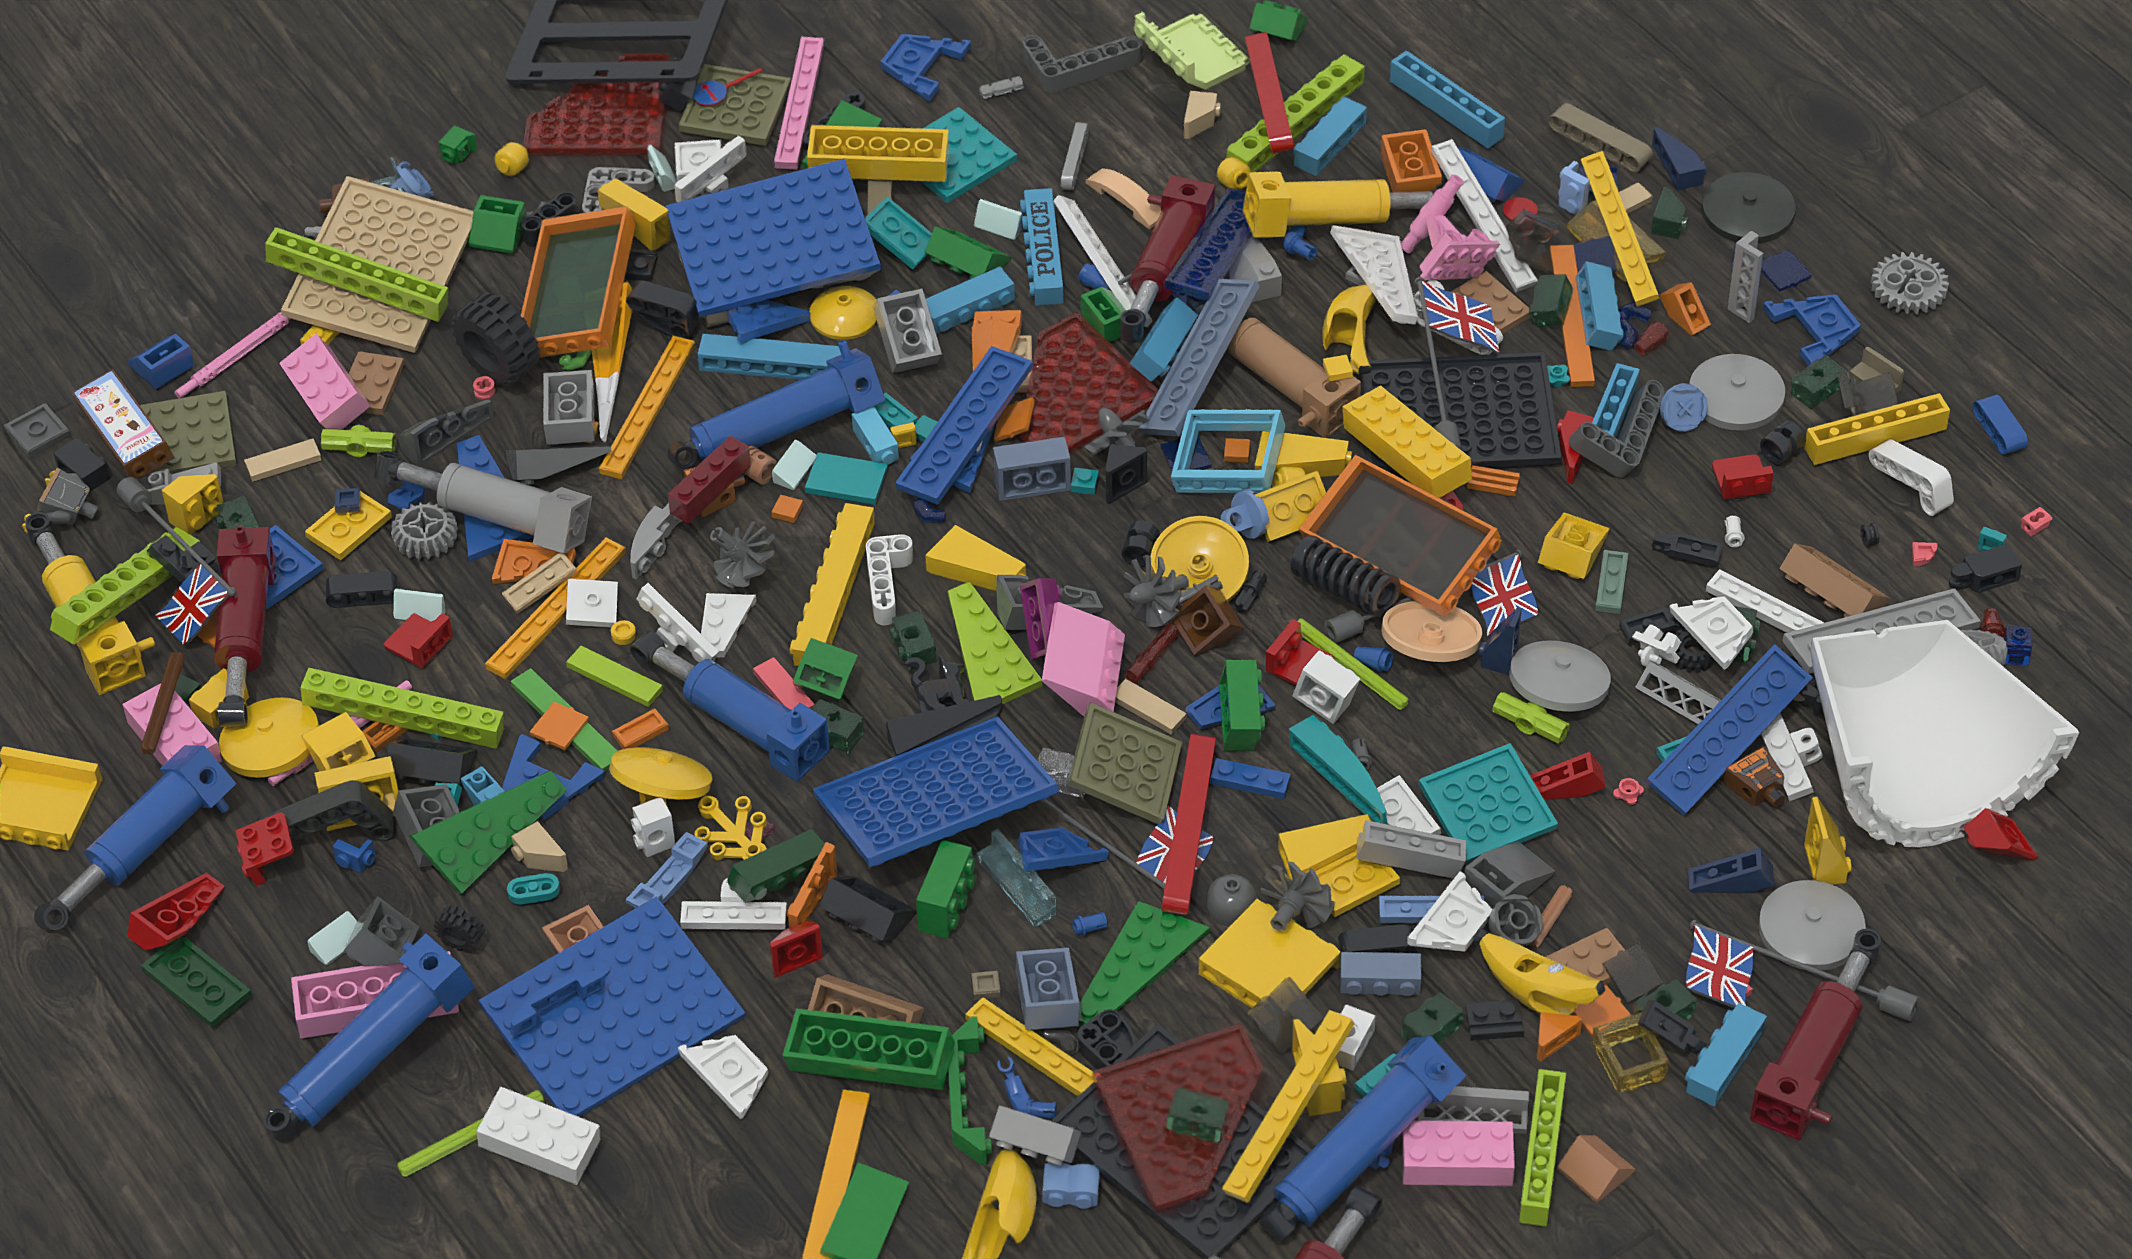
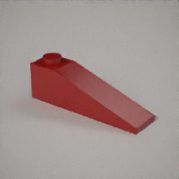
M208 873L191 880L131 912L127 937L144 950L163 946L178 939L192 928L224 891L225 886Z

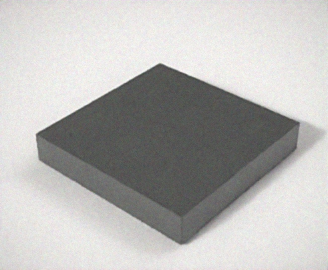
M46 403L4 425L5 431L29 458L71 436L70 430Z

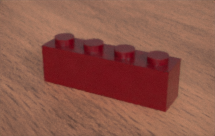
M729 436L668 493L670 514L687 524L692 522L751 466L749 446Z

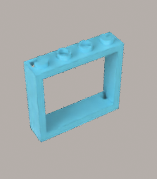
M1189 410L1171 474L1176 492L1238 493L1243 490H1252L1255 493H1260L1270 489L1286 426L1281 410ZM1199 431H1270L1261 470H1189Z

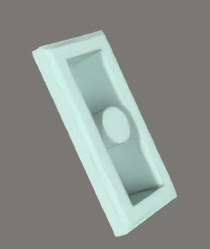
M649 145L647 148L649 163L662 191L675 189L674 185L677 183V180L667 159L652 145Z
M980 199L974 226L1015 240L1022 230V213Z
M794 440L772 470L773 483L795 490L814 464L817 455L801 442Z
M401 589L394 590L393 614L395 619L407 620L415 613L431 622L441 613L445 614L446 612L442 594Z
M348 911L308 940L310 952L325 966H328L345 953L343 950L357 924L352 914Z

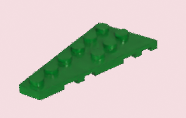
M547 771L408 837L458 894H461L513 844L512 836L532 825L567 789L552 771Z
M1138 901L1079 1003V1026H1083L1104 1010L1112 1009L1118 1012L1124 1004L1133 1001L1139 991L1144 987L1148 988L1175 964L1177 958L1184 952L1188 953L1193 949L1194 944L1200 938L1204 939L1209 935L1210 927L1172 913L1162 912V909Z

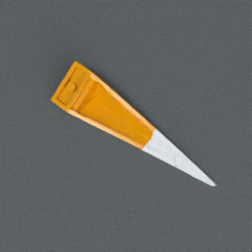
M628 282L623 283L610 347L591 350L598 398L600 438L603 442H606L632 313V309L626 303V298L632 291V287ZM606 289L587 294L585 304L604 301ZM602 310L585 312L588 330L598 328Z

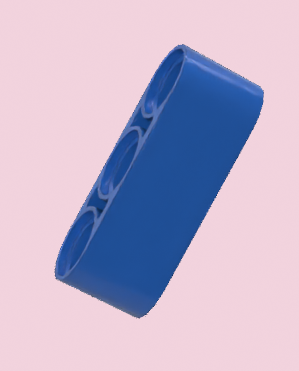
M1996 394L1973 402V412L1976 419L2001 454L2005 455L2028 446L2025 431L1999 395Z

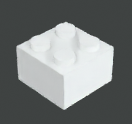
M1319 650L1302 670L1292 696L1334 724L1350 705L1361 678L1356 676L1350 669H1346L1337 663L1331 656Z

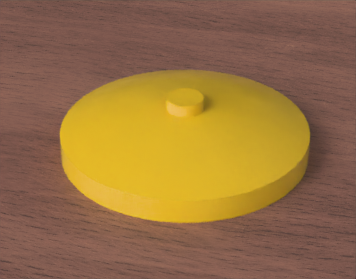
M1193 516L1173 523L1160 534L1151 552V565L1155 574L1157 573L1158 557L1160 556L1165 564V572L1162 577H1168L1173 569L1176 576L1186 575L1189 580V587L1186 590L1192 588L1194 583L1199 584L1216 574L1219 578L1218 582L1221 581L1223 586L1221 592L1228 602L1241 591L1248 577L1249 556L1245 542L1232 526L1213 517Z
M271 698L247 706V726L224 727L219 738L221 755L231 770L248 777H268L286 772L302 763L310 753L301 735L320 725L313 709L310 706L302 705V701L292 698Z
M635 747L617 751L611 758L609 768L611 775L621 784L644 794L668 799H693L701 797L709 792L712 782V774L701 763L687 756L656 748Z

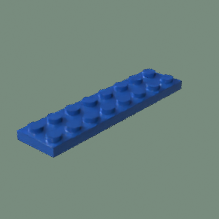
M991 346L895 482L896 489L939 504L1033 369V361Z
M1774 644L1645 782L1684 816L1725 773L1726 767L1733 764L1813 677Z

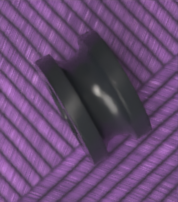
M1870 523L1868 527L1865 524L1861 525L1860 534L1864 546H1870V543L1874 545L1879 544L1880 538L1877 525L1875 523Z

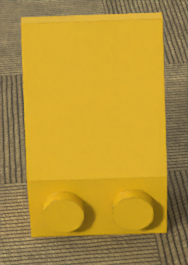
M1563 513L1545 536L1538 563L1543 564L1549 570H1560L1566 572L1572 578L1584 579L1590 572L1610 528Z
M1812 797L1804 847L1813 880L1831 885L1846 883L1847 873L1851 872V861L1844 853L1846 850L1845 839L1843 836H1840L1837 825L1818 797Z
M1299 1019L1293 1020L1292 1052L1296 1065L1314 1037L1312 1032ZM1336 1057L1306 1105L1309 1116L1341 1111V1100H1345L1343 1085L1346 1084L1344 1069H1339Z

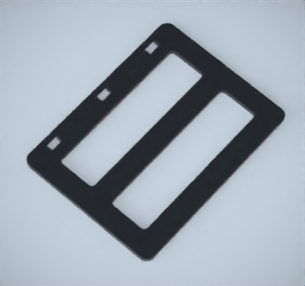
M536 0L505 74L506 80L510 84L693 82L700 77L728 0H705L699 18L695 21L586 23L550 22L559 2L616 0ZM690 40L684 58L681 61L534 63L541 44L546 41ZM598 74H608L607 76H597ZM532 75H542V77H532Z

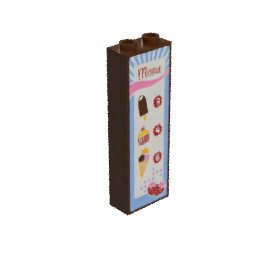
M113 369L72 392L80 410L128 477H134L138 480L175 458L165 439Z

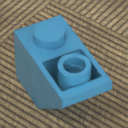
M483 766L461 778V782L473 805L504 792Z

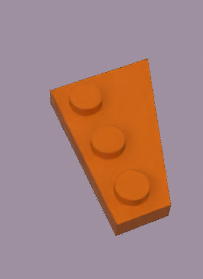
M503 539L492 576V583L494 585L520 581L560 552L534 545L531 542ZM575 548L564 553L572 564L576 556Z
M825 843L795 901L789 906L787 911L789 928L795 924L806 922L821 902L830 879L838 877L835 845Z

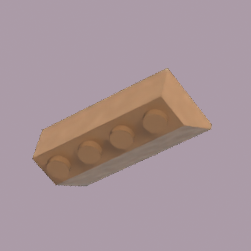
M1794 543L1779 568L1786 573L1785 578L1795 584H1798V582L1806 586L1804 590L1815 597L1819 594L1825 598L1824 603L1835 610L1837 608L1843 610L1845 617L1883 608L1891 599L1810 546Z
M828 974L816 979L808 1010L917 1024L920 1023L924 1009L921 1006Z

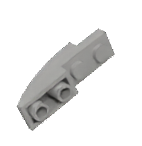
M216 462L172 475L168 469L147 474L138 479V481L151 493L152 502L150 505L165 504L162 489L178 477L215 474L218 476L219 485L221 486V468Z
M669 503L663 509L654 506L636 532L630 558L632 578L635 580L642 573L647 572L650 565L663 555L666 549L664 538H667L672 529L679 522H682V520L670 514Z

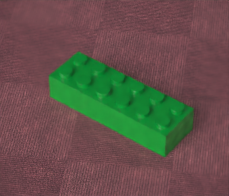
M796 1008L783 1052V1058L790 1071L942 1090L955 1041L949 1027Z

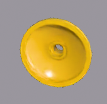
M833 287L819 294L812 302L809 311L811 312V324L820 334L828 338L849 340L861 337L870 332L877 324L873 309L876 298L868 291L858 287Z

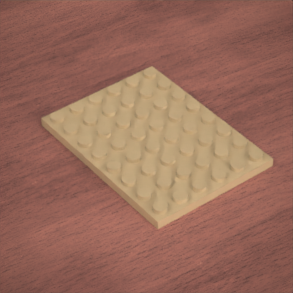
M347 176L315 241L447 286L470 237L473 211ZM300 273L281 309V316L416 353L431 320Z

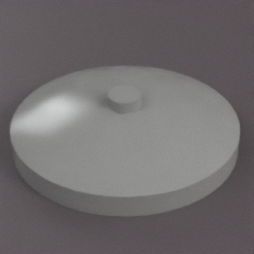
M1726 354L1710 358L1696 368L1690 379L1689 384L1699 388L1707 398L1708 409L1704 420L1721 428L1729 430L1759 428L1774 420L1784 405L1785 385L1781 376L1772 366L1752 356Z
M1539 641L1522 647L1514 654L1509 671L1512 685L1523 697L1539 706L1557 711H1581L1598 705L1607 696L1611 681L1608 667L1597 655L1581 646L1563 641Z
M1815 880L1795 881L1777 888L1765 900L1759 918L1760 936L1769 951L1821 971L1837 968L1847 963L1849 953L1853 947L1855 934L1859 930L1865 929L1863 912L1848 893L1829 883Z

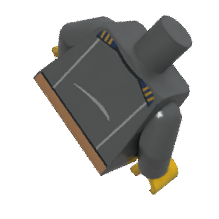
M59 468L49 474L50 479H45L47 487L39 500L36 512L47 514L51 525H74L79 514L93 520L98 506L86 501L90 488L86 486L76 473H66ZM27 514L24 517V520H26V518L31 514ZM22 524L23 529L26 533H28L26 525Z

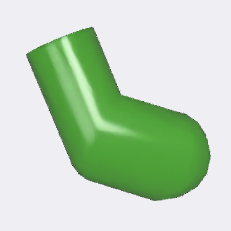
M591 350L579 351L574 358H571L570 355L562 356L559 360L562 369L572 371L583 367L591 354Z

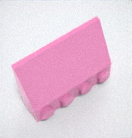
M1060 602L1055 603L1042 681L1083 716H1085L1086 708L1090 702L1113 712L1125 634L1108 620Z

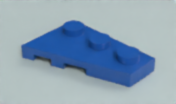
M1258 685V691L1263 693V707L1260 708V714L1275 710L1276 705ZM1219 686L1185 709L1187 715L1200 730L1222 724Z

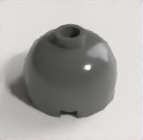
M1225 874L1217 878L1209 886L1206 895V909L1209 911L1210 918L1220 925L1230 927L1257 899L1256 889L1248 879L1241 875Z
M1516 894L1505 896L1494 905L1489 915L1488 926L1491 934L1525 947L1537 938L1543 928L1541 912L1536 904L1533 906L1527 901L1528 898Z

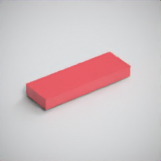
M774 657L753 668V674L775 700L791 710L799 703L804 704L813 711L815 710V704L800 687L793 685L792 677Z

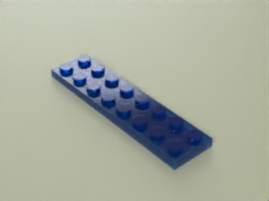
M1227 188L1166 278L1164 288L1173 290L1176 293L1190 295L1200 300L1209 301L1218 280L1225 277L1252 236L1243 213L1246 192Z

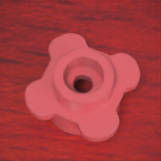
M1626 778L1620 781L1619 788L1614 790L1613 795L1615 798H1621L1632 805L1637 802V797L1643 794L1644 789L1636 780Z

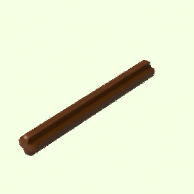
M172 652L141 744L143 754L153 755L156 751L185 661L184 655L181 652Z

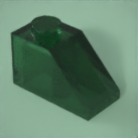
M1667 186L1663 187L1653 216L1651 234L1679 239L1681 230L1685 231L1688 223V217H1684L1686 207Z

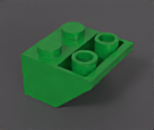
M1264 0L1263 4L1256 3L1249 29L1297 41L1308 20V16L1302 15L1303 10L1285 6L1283 10L1281 9L1282 5Z
M480 195L473 211L469 247L513 254L523 233L521 223L527 217L525 202Z
M1100 287L1081 295V316L1103 344L1121 338L1120 316L1126 310L1113 292Z
M810 638L795 674L793 685L841 702L858 655Z

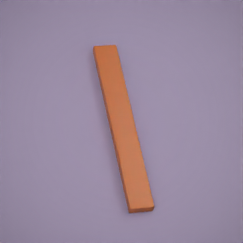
M1550 246V257L1568 375L1570 377V387L1594 386L1595 379L1590 347L1586 345L1576 283L1578 272L1574 246Z

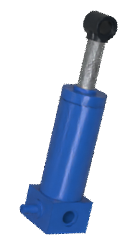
M648 630L630 646L632 656L643 665H647L649 662L657 664L684 681L683 696L685 700L768 751L770 766L795 782H798L830 752L827 719L804 704L799 703L791 710L713 660L705 659L696 666H693L666 649L661 637L651 630Z
M184 745L160 768L164 775L84 851L91 866L61 895L53 898L49 903L38 906L34 913V920L37 926L48 930L62 929L67 924L68 916L73 908L91 892V889L93 890L104 879L119 886L199 808H212L216 805L221 813L229 810L230 806L222 797L236 783L205 746ZM52 910L55 918L53 922L49 923L48 914Z

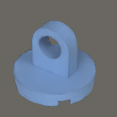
M402 161L396 167L401 177L390 188L397 190L401 187L406 193L427 199L431 198L434 194L433 191H430L431 186L417 170H410L408 162Z
M1686 383L1674 385L1663 396L1660 405L1661 417L1664 422L1674 430L1683 432L1695 429L1706 417L1708 409L1707 398L1704 393L1696 386Z
M1243 490L1234 495L1231 508L1223 511L1220 520L1232 526L1237 532L1240 531L1247 538L1255 539L1266 533L1267 529H1265V526L1268 524L1269 516L1263 500L1259 496L1256 497L1253 494L1255 492L1252 490ZM1231 514L1236 526H1233L1230 522Z

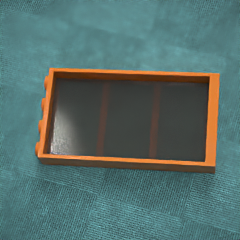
M1357 455L1352 458L1299 528L1303 539L1314 535L1323 540V543L1328 542L1333 548H1340L1343 553H1350L1354 558H1360L1364 563L1372 564L1374 569L1380 568L1396 576L1400 580V593L1443 616H1446L1450 610L1456 607L1460 596L1471 587L1475 576L1485 568L1487 560L1492 553L1498 551L1502 541L1497 528Z

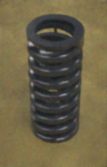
M1314 535L1305 537L1293 553L1291 571L1295 576L1305 581H1310L1313 585L1331 592L1336 597H1341L1346 602H1351L1356 607H1361L1364 611L1372 613L1376 617L1384 616L1398 599L1400 580L1396 576L1380 568L1374 569L1372 564L1364 563L1362 559L1354 558L1350 553H1343L1340 548H1333L1330 543H1323V540ZM1314 547V552L1310 558L1309 564L1306 566L1308 554ZM1335 557V562L1333 563L1330 571L1327 573V570L1332 562V559ZM1318 561H1322L1320 566L1317 568ZM1346 562L1345 567H1344V569H1343L1341 575H1340L1339 578L1337 579L1338 573H1339V571H1340L1342 565ZM1356 567V571L1351 581L1347 584L1353 569ZM1366 573V577H1365V579H1364L1362 585H1361L1360 588L1358 589V585H1359V583H1360V581H1361L1363 575ZM1376 579V583H1375L1373 589H1372L1371 591H1369L1370 586L1372 585L1373 581ZM1387 585L1384 594L1378 600L1380 592Z

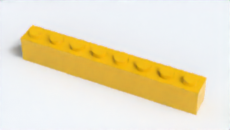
M845 503L843 511L838 513L836 519L837 528L831 532L830 547L825 549L823 566H819L817 570V583L812 585L810 602L805 603L804 619L799 621L796 632L797 638L792 640L790 645V654L793 655L794 665L799 666L810 638L832 645L863 559L866 543L870 539L875 525L874 508Z

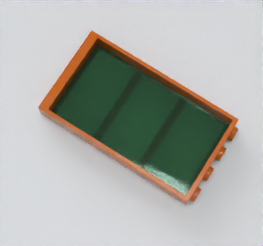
M628 206L544 219L542 221L521 312V317H524L529 328L533 330L534 337L537 338L540 357L610 347L636 220Z

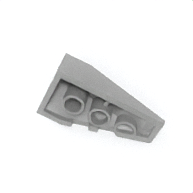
M1250 229L1229 234L1230 279L1256 280L1260 287L1252 302L1281 296L1282 275L1274 259L1257 237H1253Z

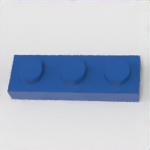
M1216 758L1210 776V784L1280 799H1285L1291 780L1290 773Z

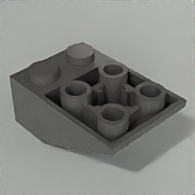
M1517 842L1481 854L1465 867V881L1471 888H1475L1480 896H1484V901L1493 909L1494 905L1505 896L1513 894L1528 896L1553 876L1556 871L1523 844Z

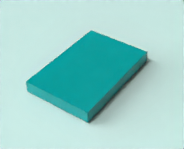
M886 197L865 218L870 235L911 269H914L928 255L925 253V249L932 233L890 198Z
M818 452L805 486V493L876 505L888 471V464Z

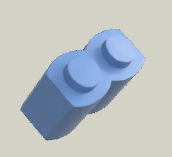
M1054 1163L1045 1164L1042 1202L1054 1207L1071 1204L1085 1209L1097 1206L1099 1170L1095 1166L1087 1164L1073 1166L1062 1163V1165Z

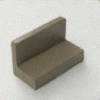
M1866 347L1863 350L1862 361L1849 371V378L1885 402L1901 390L1904 370L1870 347Z

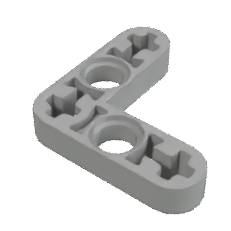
M605 167L592 169L589 172L582 204L583 213L592 212V205L596 206L594 211L604 210L599 205L598 197L590 196L592 193L598 192L602 185L609 183L615 178L625 177L627 180L623 183L638 192H647L655 186L654 173L647 169Z

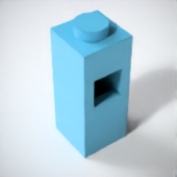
M872 406L858 413H853V431L872 461L891 464L899 460L898 443L875 407Z

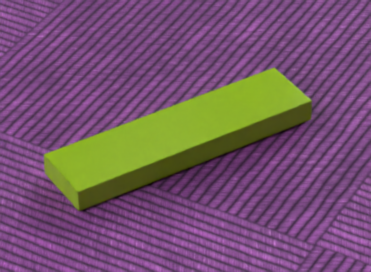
M580 646L566 662L567 668L647 707H650L663 691V685L583 646Z

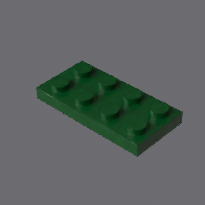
M181 936L168 943L141 965L142 971L211 1028L215 1027L252 996L251 990L185 936Z

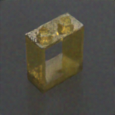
M1642 1012L1593 1027L1591 1043L1618 1093L1625 1090H1634L1650 1082L1656 1083L1667 1077L1669 1061L1653 1033L1637 1024ZM1641 1037L1654 1061L1623 1070L1611 1046Z

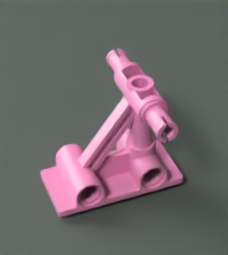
M1452 174L1444 187L1436 190L1429 202L1423 206L1417 218L1410 225V232L1401 242L1402 249L1407 253H1412L1421 239L1430 236L1432 250L1420 264V269L1423 272L1420 277L1424 280L1475 278L1483 272V267L1496 255V250L1500 246L1498 241H1491L1483 232L1477 229H1473L1468 236L1462 235L1444 216L1454 202V195L1464 184V181L1455 174Z

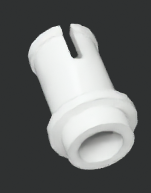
M1729 516L1725 520L1727 532L1725 542L1730 547L1741 546L1745 539L1744 534L1741 532L1740 518L1737 516Z

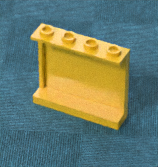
M3 746L0 751L2 762L0 767V838L21 841L29 845L36 844L52 849L69 851L102 782L99 765Z
M1256 899L1199 958V975L1283 1028L1289 1021V1011L1332 966L1336 969L1340 967L1341 951L1335 945L1317 937L1313 931L1306 930L1296 924L1293 919L1290 920L1284 931L1275 930L1271 926L1270 921L1277 911L1270 904H1265Z

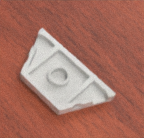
M1724 596L1710 600L1693 601L1691 606L1678 607L1677 603L1670 605V613L1724 670L1729 667L1753 634V626Z
M1459 872L1408 936L1407 944L1411 946L1466 951L1476 935L1488 923L1492 909L1487 902L1481 899L1479 892L1475 888H1471L1465 881L1466 876L1464 873Z
M736 1035L723 1037L720 1040L702 1041V1046L687 1048L686 1045H681L678 1047L680 1056L725 1104L742 1119L768 1076L767 1067Z

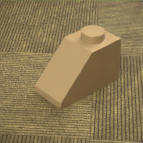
M1190 91L1184 120V139H1189L1214 126L1216 116L1220 117L1221 103H1217V93Z
M538 821L512 836L513 847L511 851L516 860H522L527 868L559 872L568 870L566 854Z

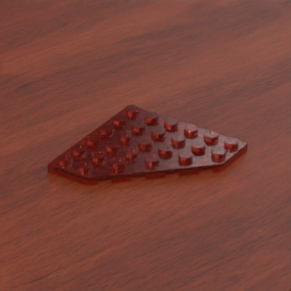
M623 54L618 58V62L670 61L669 54ZM598 74L597 76H607L608 74ZM660 82L578 83L570 88V92L562 98L560 96L545 104L543 110L538 113L534 111L527 116L523 147L528 154H648L647 148L649 145H652L660 152L665 103L658 100L660 92L658 85Z
M1075 312L1038 334V343L1033 359L1034 367L1030 374L1028 392L1025 398L1033 397L1035 401L1029 429L1020 433L1019 437L1025 443L1065 437L1070 453L1104 433L1098 419V412L1101 408L1111 409L1122 422H1125L1139 412L1148 409L1159 390L1078 312Z
M1242 1023L1093 1071L1092 1078L1155 1211L1206 1195L1263 1070L1261 1061Z

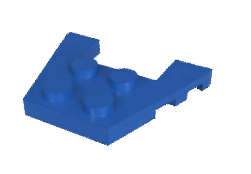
M901 34L881 60V68L927 101H931L940 89L939 82L923 77L940 53L962 60L971 48V41L962 40V43L952 42L951 38H943L941 41L930 40V36Z
M1836 294L1807 297L1806 301L1795 302L1793 299H1785L1783 303L1773 304L1772 301H1766L1763 304V310L1773 322L1796 315L1816 340V343L1800 348L1799 355L1810 369L1817 366L1860 332L1861 324Z
M523 734L519 736L502 786L504 791L548 771L531 763L541 750V742ZM585 762L571 780L553 773L567 790L538 819L544 821L567 805L569 799L578 793L583 794L589 790L588 786L595 781L598 783L605 778V771Z

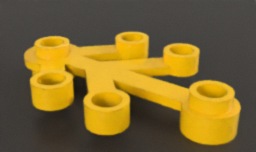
M705 796L700 800L698 808L702 817L706 819L713 818L726 831L710 832L704 826L697 828L695 831V836L707 843L716 842L710 847L713 859L743 858L745 860L767 850L766 846L762 843L763 830L767 825L764 813L755 812L750 818L753 826L751 841L745 836L748 813L752 809V804L748 797L741 796L735 801L738 811L736 825L720 810L718 800L715 797ZM747 803L745 807H740L741 804ZM758 819H763V820H762L761 822H759V823H756V822H755V821L758 820ZM701 834H707L705 837H699ZM720 842L737 843L741 848H725L724 844ZM718 849L722 850L720 853H714Z

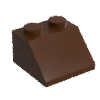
M1207 585L1177 609L1179 610L1178 615L1172 619L1194 655L1227 643L1244 628L1221 590Z

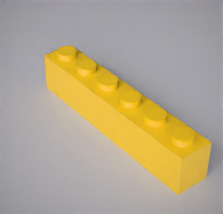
M1939 393L1807 429L1804 449L1813 464L1817 465L1872 450L1890 439L1902 442L1947 430L1950 409Z

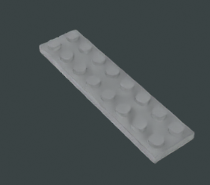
M1954 588L1784 634L1782 641L1802 668L1810 674L1814 673L1810 654L1812 639L1816 637L1874 630L1876 635H1879L1884 629L1942 620H1948L1959 630H1974L1979 628L1981 620Z

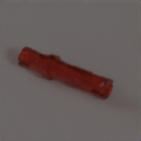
M1166 624L1144 651L1139 652L1135 662L1125 671L1128 680L1136 683L1147 670L1153 668L1155 660L1179 635L1177 627L1173 624Z

